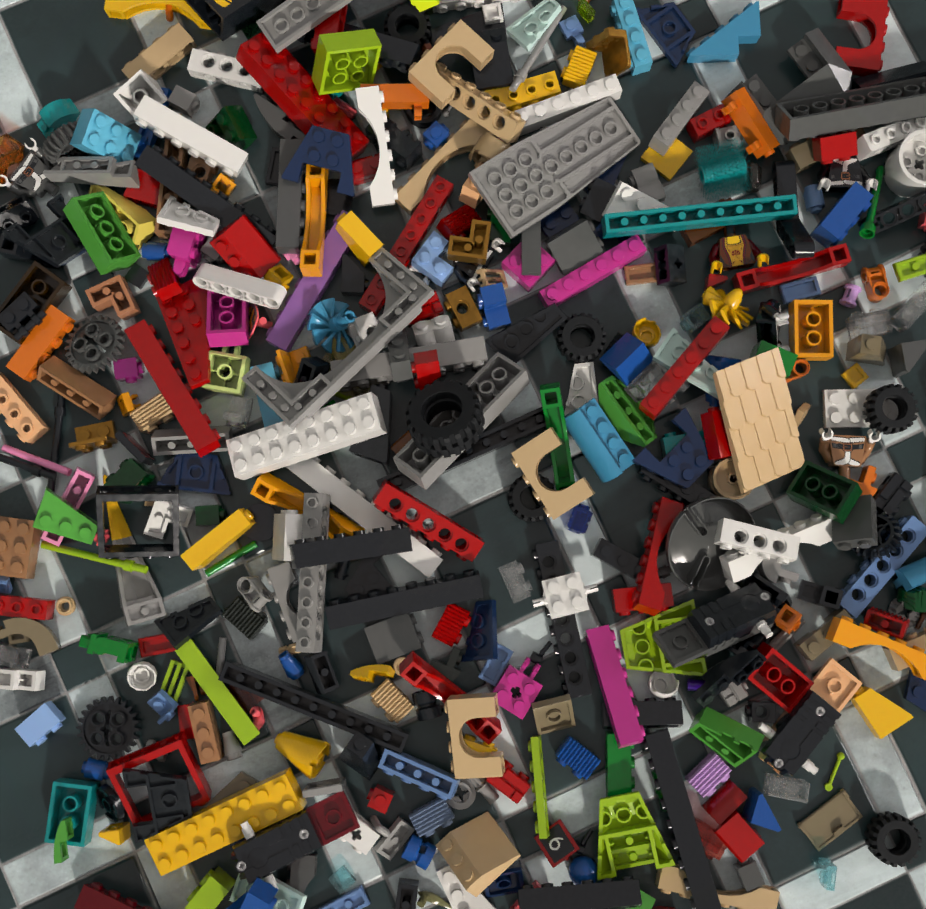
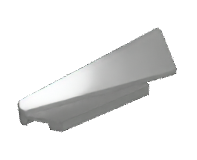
M114 156L60 157L56 160V166L51 170L45 169L43 171V174L51 182L140 188L137 166L134 165L136 161L117 162Z

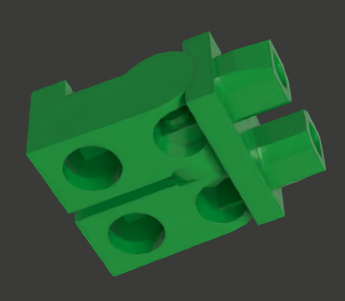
M106 632L81 635L79 647L87 648L88 654L118 656L116 662L123 664L136 660L139 648L138 641L108 636L109 633Z

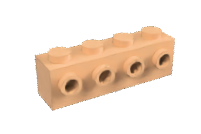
M0 372V414L2 413L6 419L4 421L9 427L16 429L18 432L16 435L22 442L34 444L50 428L9 379Z

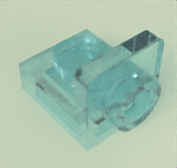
M819 857V860L812 859V864L816 868L823 869L819 874L821 885L826 890L835 891L837 866L828 858Z

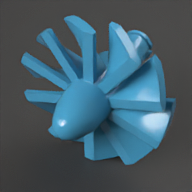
M335 298L322 300L313 306L308 313L310 317L307 324V330L312 331L313 342L316 346L325 337H328L321 345L330 354L332 353L334 337L337 341V353L346 351L341 342V336L345 338L350 349L354 346L352 337L346 334L345 329L348 330V324L354 322L355 318H357L353 311L347 309L349 307L347 303L335 301Z

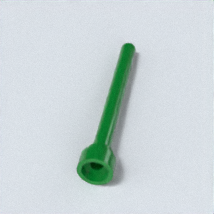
M882 165L877 167L875 179L878 180V187L876 191L874 188L872 189V194L874 195L870 200L872 204L868 208L866 221L860 226L859 230L860 237L864 239L873 238L876 232V226L873 222L885 170Z

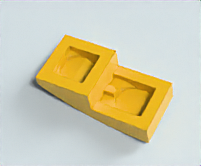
M383 664L362 666L350 671V676L355 680L374 683L375 676L394 678L395 670L390 665Z

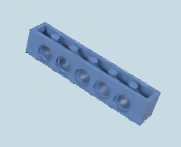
M914 515L903 516L898 520L899 526L903 532L907 533L908 538L906 541H900L901 547H895L897 552L893 556L891 554L890 558L886 557V555L882 556L883 568L881 570L877 568L878 557H876L874 562L871 559H867L859 566V572L853 574L847 580L848 585L844 589H840L844 593L839 608L845 609L852 618H857L895 574V570L900 568L926 537V526ZM890 533L888 534V537L885 538V541L883 543H885L888 540V538L890 537ZM866 575H869L871 578L869 585L864 582ZM856 589L858 591V598L854 600L852 592Z

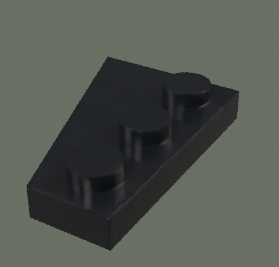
M210 596L189 605L185 610L175 611L169 617L162 620L159 618L154 622L173 647L178 650L222 614L223 611Z

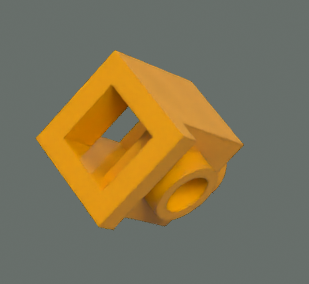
M220 173L213 182L212 188L218 193L222 191L230 196L237 187V184L234 183L235 181L231 177Z

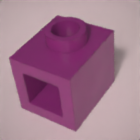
M137 357L118 359L117 362L113 361L116 380L136 383L137 379H143L142 373H145L144 363Z

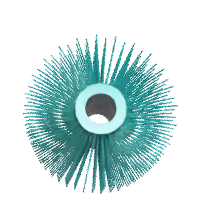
M739 143L714 144L716 149H718V145L720 149L721 145V150L719 154L716 150L715 152L712 151L711 155L709 152L708 157L707 153L702 150L700 158L697 160L698 164H700L697 169L700 183L703 185V198L705 189V199L708 193L707 200L710 193L712 196L713 193L715 195L716 191V196L719 194V197L722 195L734 196L736 195L734 190H748L746 188L748 182H746L748 179L746 175L748 173L747 162L744 154L742 155L741 145L738 150Z

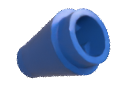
M288 650L278 656L288 678L296 680L304 674L303 664L289 653Z

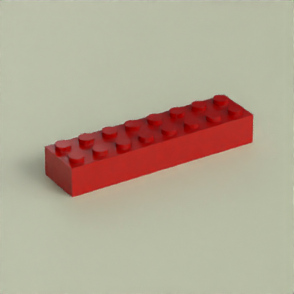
M263 32L240 44L236 55L237 61L305 135L312 125L349 134L351 136L352 161L364 153L370 140L328 94H318L312 81V76L286 48L277 54Z

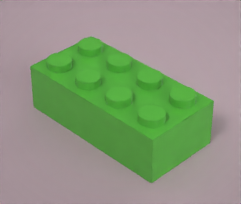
M104 191L72 197L64 207L65 215L100 275L130 268L141 257Z

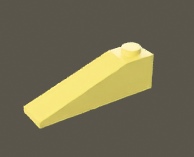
M90 185L89 194L104 191L133 243L139 250L143 243H146L153 236L156 218L143 207L110 188L102 185Z

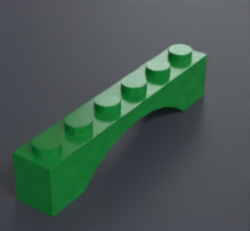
M554 382L540 385V395L546 428L553 427L563 443L551 451L556 490H563L575 483L560 383Z

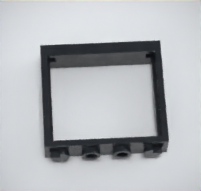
M179 485L97 486L96 510L99 558H173L179 556ZM172 501L173 544L105 545L103 502Z

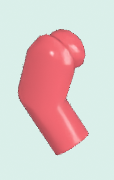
M254 706L250 709V714L252 715L253 723L260 730L265 723L264 711L261 707Z

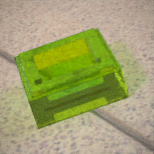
M586 0L578 2L577 12L587 23H590L594 20L596 11Z

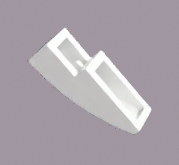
M0 668V689L44 690L46 670Z

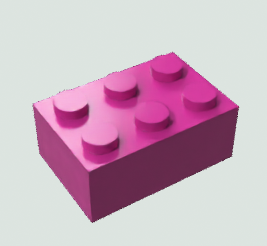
M207 290L206 335L210 347L249 345V302Z

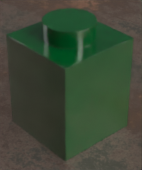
M222 505L195 506L196 526L219 525L226 519L225 509H222Z

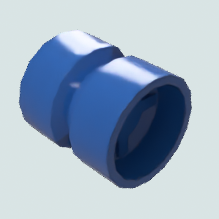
M412 834L402 852L401 858L409 862L415 861L416 866L426 870L437 847L428 841L424 843L421 837Z

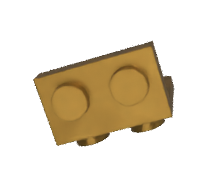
M607 27L602 33L593 36V39L586 43L587 49L602 52L605 77L615 73L618 76L631 67L626 30Z

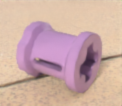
M845 284V292L839 303L845 307L854 308L857 305L855 302L862 288L854 284Z

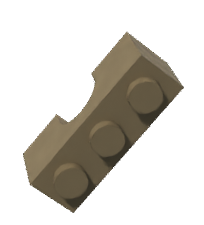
M839 608V610H834L823 619L824 623L813 632H807L793 644L806 660L813 661L835 643L825 639L833 617L841 618L843 615L853 619L845 609Z

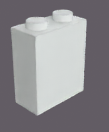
M280 510V514H274L272 560L291 561L289 545L295 544L294 540L302 539L303 514H298V510Z

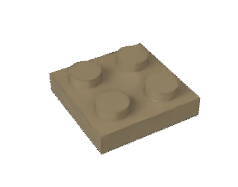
M570 694L531 703L538 735L576 726Z

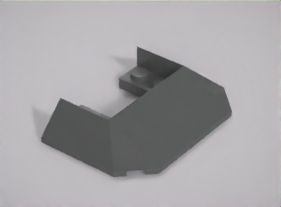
M819 28L805 33L803 39L787 50V54L806 77V80L777 101L757 74L744 83L741 81L726 96L728 97L734 91L745 87L780 143V146H785L791 141H788L774 125L776 103L847 91L850 88L852 71Z

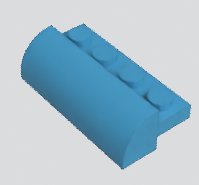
M595 398L590 399L565 416L567 431L603 483L618 477L625 469L634 464L632 462L634 456Z
M926 557L895 570L898 578L893 581L896 589L903 586L907 592L926 583Z

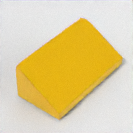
M130 822L110 824L98 833L99 837L121 845L131 837Z

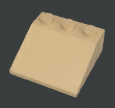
M488 811L450 831L435 845L465 890L475 897L484 891L521 856Z

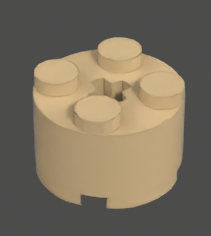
M486 132L485 135L480 136L470 152L469 160L472 161L473 159L475 162L474 166L477 167L480 162H487L512 145L496 138L493 133Z

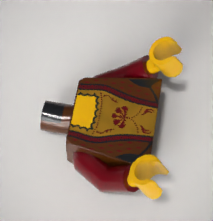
M734 226L723 228L724 237L719 238L716 244L712 246L708 256L711 266L710 273L712 274L714 269H716V273L719 272L721 274V272L750 268L756 261L758 267H762V262H766L769 265V255L762 253L745 234L736 235Z

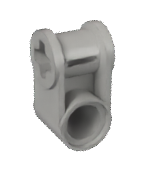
M245 576L238 579L237 589L253 611L261 612L263 606L273 600L272 593L258 576Z

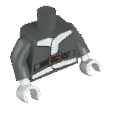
M30 138L34 145L28 147L25 142L24 145L34 152L30 151L9 178L11 182L8 181L5 175H0V177L5 179V184H0V187L6 186L7 190L17 196L25 193L28 198L36 196L42 198L46 192L55 196L59 192V186L51 182L43 174L45 169L51 170L54 166L44 157L42 148L37 147L36 141Z

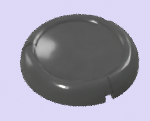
M710 496L690 503L675 517L666 537V559L673 574L684 585L690 588L693 586L699 591H712L727 586L725 584L727 578L724 577L719 556L724 555L728 550L721 549L720 545L714 544L718 521L723 518L755 525L752 515L742 504L730 498ZM735 533V540L740 542V535L738 533Z

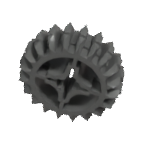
M77 121L73 123L68 122L66 125L63 124L60 128L51 132L52 134L47 136V140L44 141L42 153L53 166L57 165L56 160L60 157L83 156L85 153L70 145Z

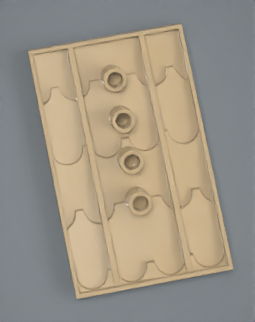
M779 347L713 373L741 494L797 470L805 462Z

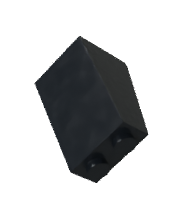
M377 383V386L371 385L369 392L378 397L387 434L350 446L349 451L353 455L389 466L393 396L388 386Z

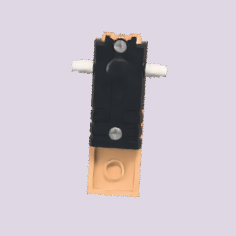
M829 658L811 680L814 684L790 713L784 710L772 727L765 725L763 722L757 726L761 733L765 735L758 750V757L773 767V770L779 775L788 774L792 777L801 766L813 775L818 772L819 768L808 759L809 755L823 739V736L828 733L829 728L836 723V719L840 718L842 715L840 714L841 710L863 684L833 658Z

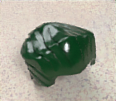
M902 586L897 592V602L903 601L904 607L908 610L926 612V588L918 586L906 592Z

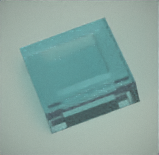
M345 865L328 878L340 895L356 882V879Z

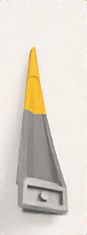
M104 474V476H103V483H104V484L106 483L105 480H106V478H107V476H106L105 474ZM106 502L112 545L136 544L118 502ZM118 557L117 559L125 560L127 558ZM142 557L129 559L137 564L146 565ZM115 566L120 605L127 627L166 616L162 597L149 570L145 574L137 571H124L122 568Z

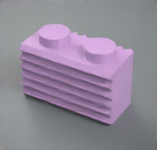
M711 751L684 778L704 798L706 795L707 797L711 796L716 791L715 787L720 782L724 783L727 781L732 770L714 751Z

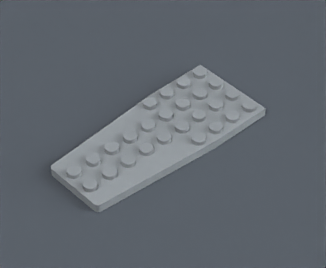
M607 97L512 145L469 172L468 177L510 239L560 208L597 177L610 169L640 144V139L613 99Z

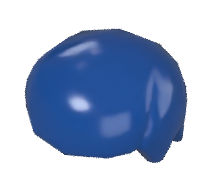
M577 857L569 865V877L575 885L581 884L583 880H593V883H595L597 880V864L590 857Z

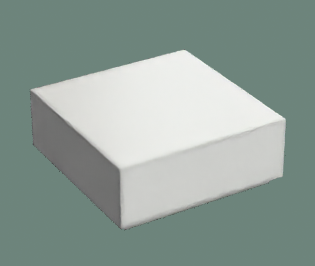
M500 2L482 5L485 25L503 22Z

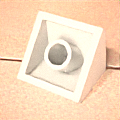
M142 69L113 94L132 116L144 95L161 104L168 100L158 82Z

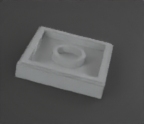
M346 777L308 783L302 790L303 798L342 792L346 786Z

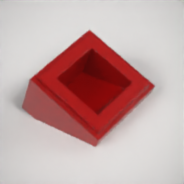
M712 273L708 274L705 278L704 291L710 286L715 288L724 284L728 277Z

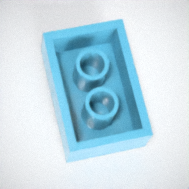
M87 108L81 111L70 145L91 156H114L117 162L134 159L142 135L95 108Z

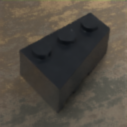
M387 117V122H384V128L389 130L390 142H387V149H391L394 163L402 169L404 167L408 171L423 155L422 143L418 139L414 142L408 137L410 134L404 130L402 132L396 127L397 124ZM369 124L365 128L366 137L373 145L375 143L378 145L375 133Z

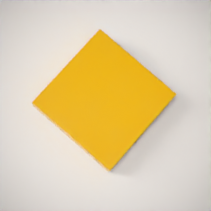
M676 138L664 157L648 147L640 160L645 164L653 163L656 172L670 182L693 151Z

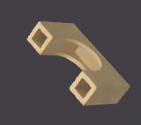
M461 19L456 24L453 23L448 28L447 33L435 41L434 47L431 50L427 49L422 54V59L418 63L414 62L408 69V80L441 110L455 97L456 89L438 73L436 69L437 61L446 54L455 53L465 57L481 71L493 59L494 49Z
M550 427L512 452L513 457L511 460L516 468L520 467L523 471L522 478L526 484L532 485L534 489L532 493L538 501L541 500L544 504L543 510L546 515L554 520L594 495L595 492L585 477L563 490H552L541 482L538 475V466L541 459L563 444L553 427Z
M497 692L450 695L444 703V709L449 718L446 728L447 733H450L451 736L449 752L453 755L451 772L455 774V779L503 777L505 773L503 751L477 752L465 743L462 735L463 725L468 720L496 717L498 715Z

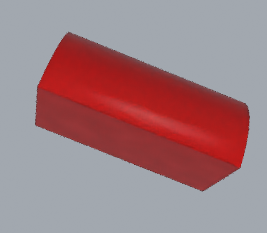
M728 779L702 807L721 825L748 797Z

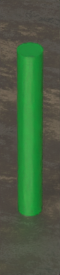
M256 541L250 542L204 570L208 577L257 548Z

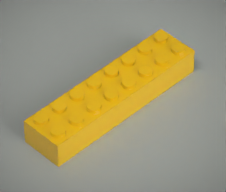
M291 767L194 812L193 817L170 828L167 827L154 836H148L144 842L160 875L163 876L244 838L241 823L248 820L255 833L302 811L307 801L303 798L302 790Z

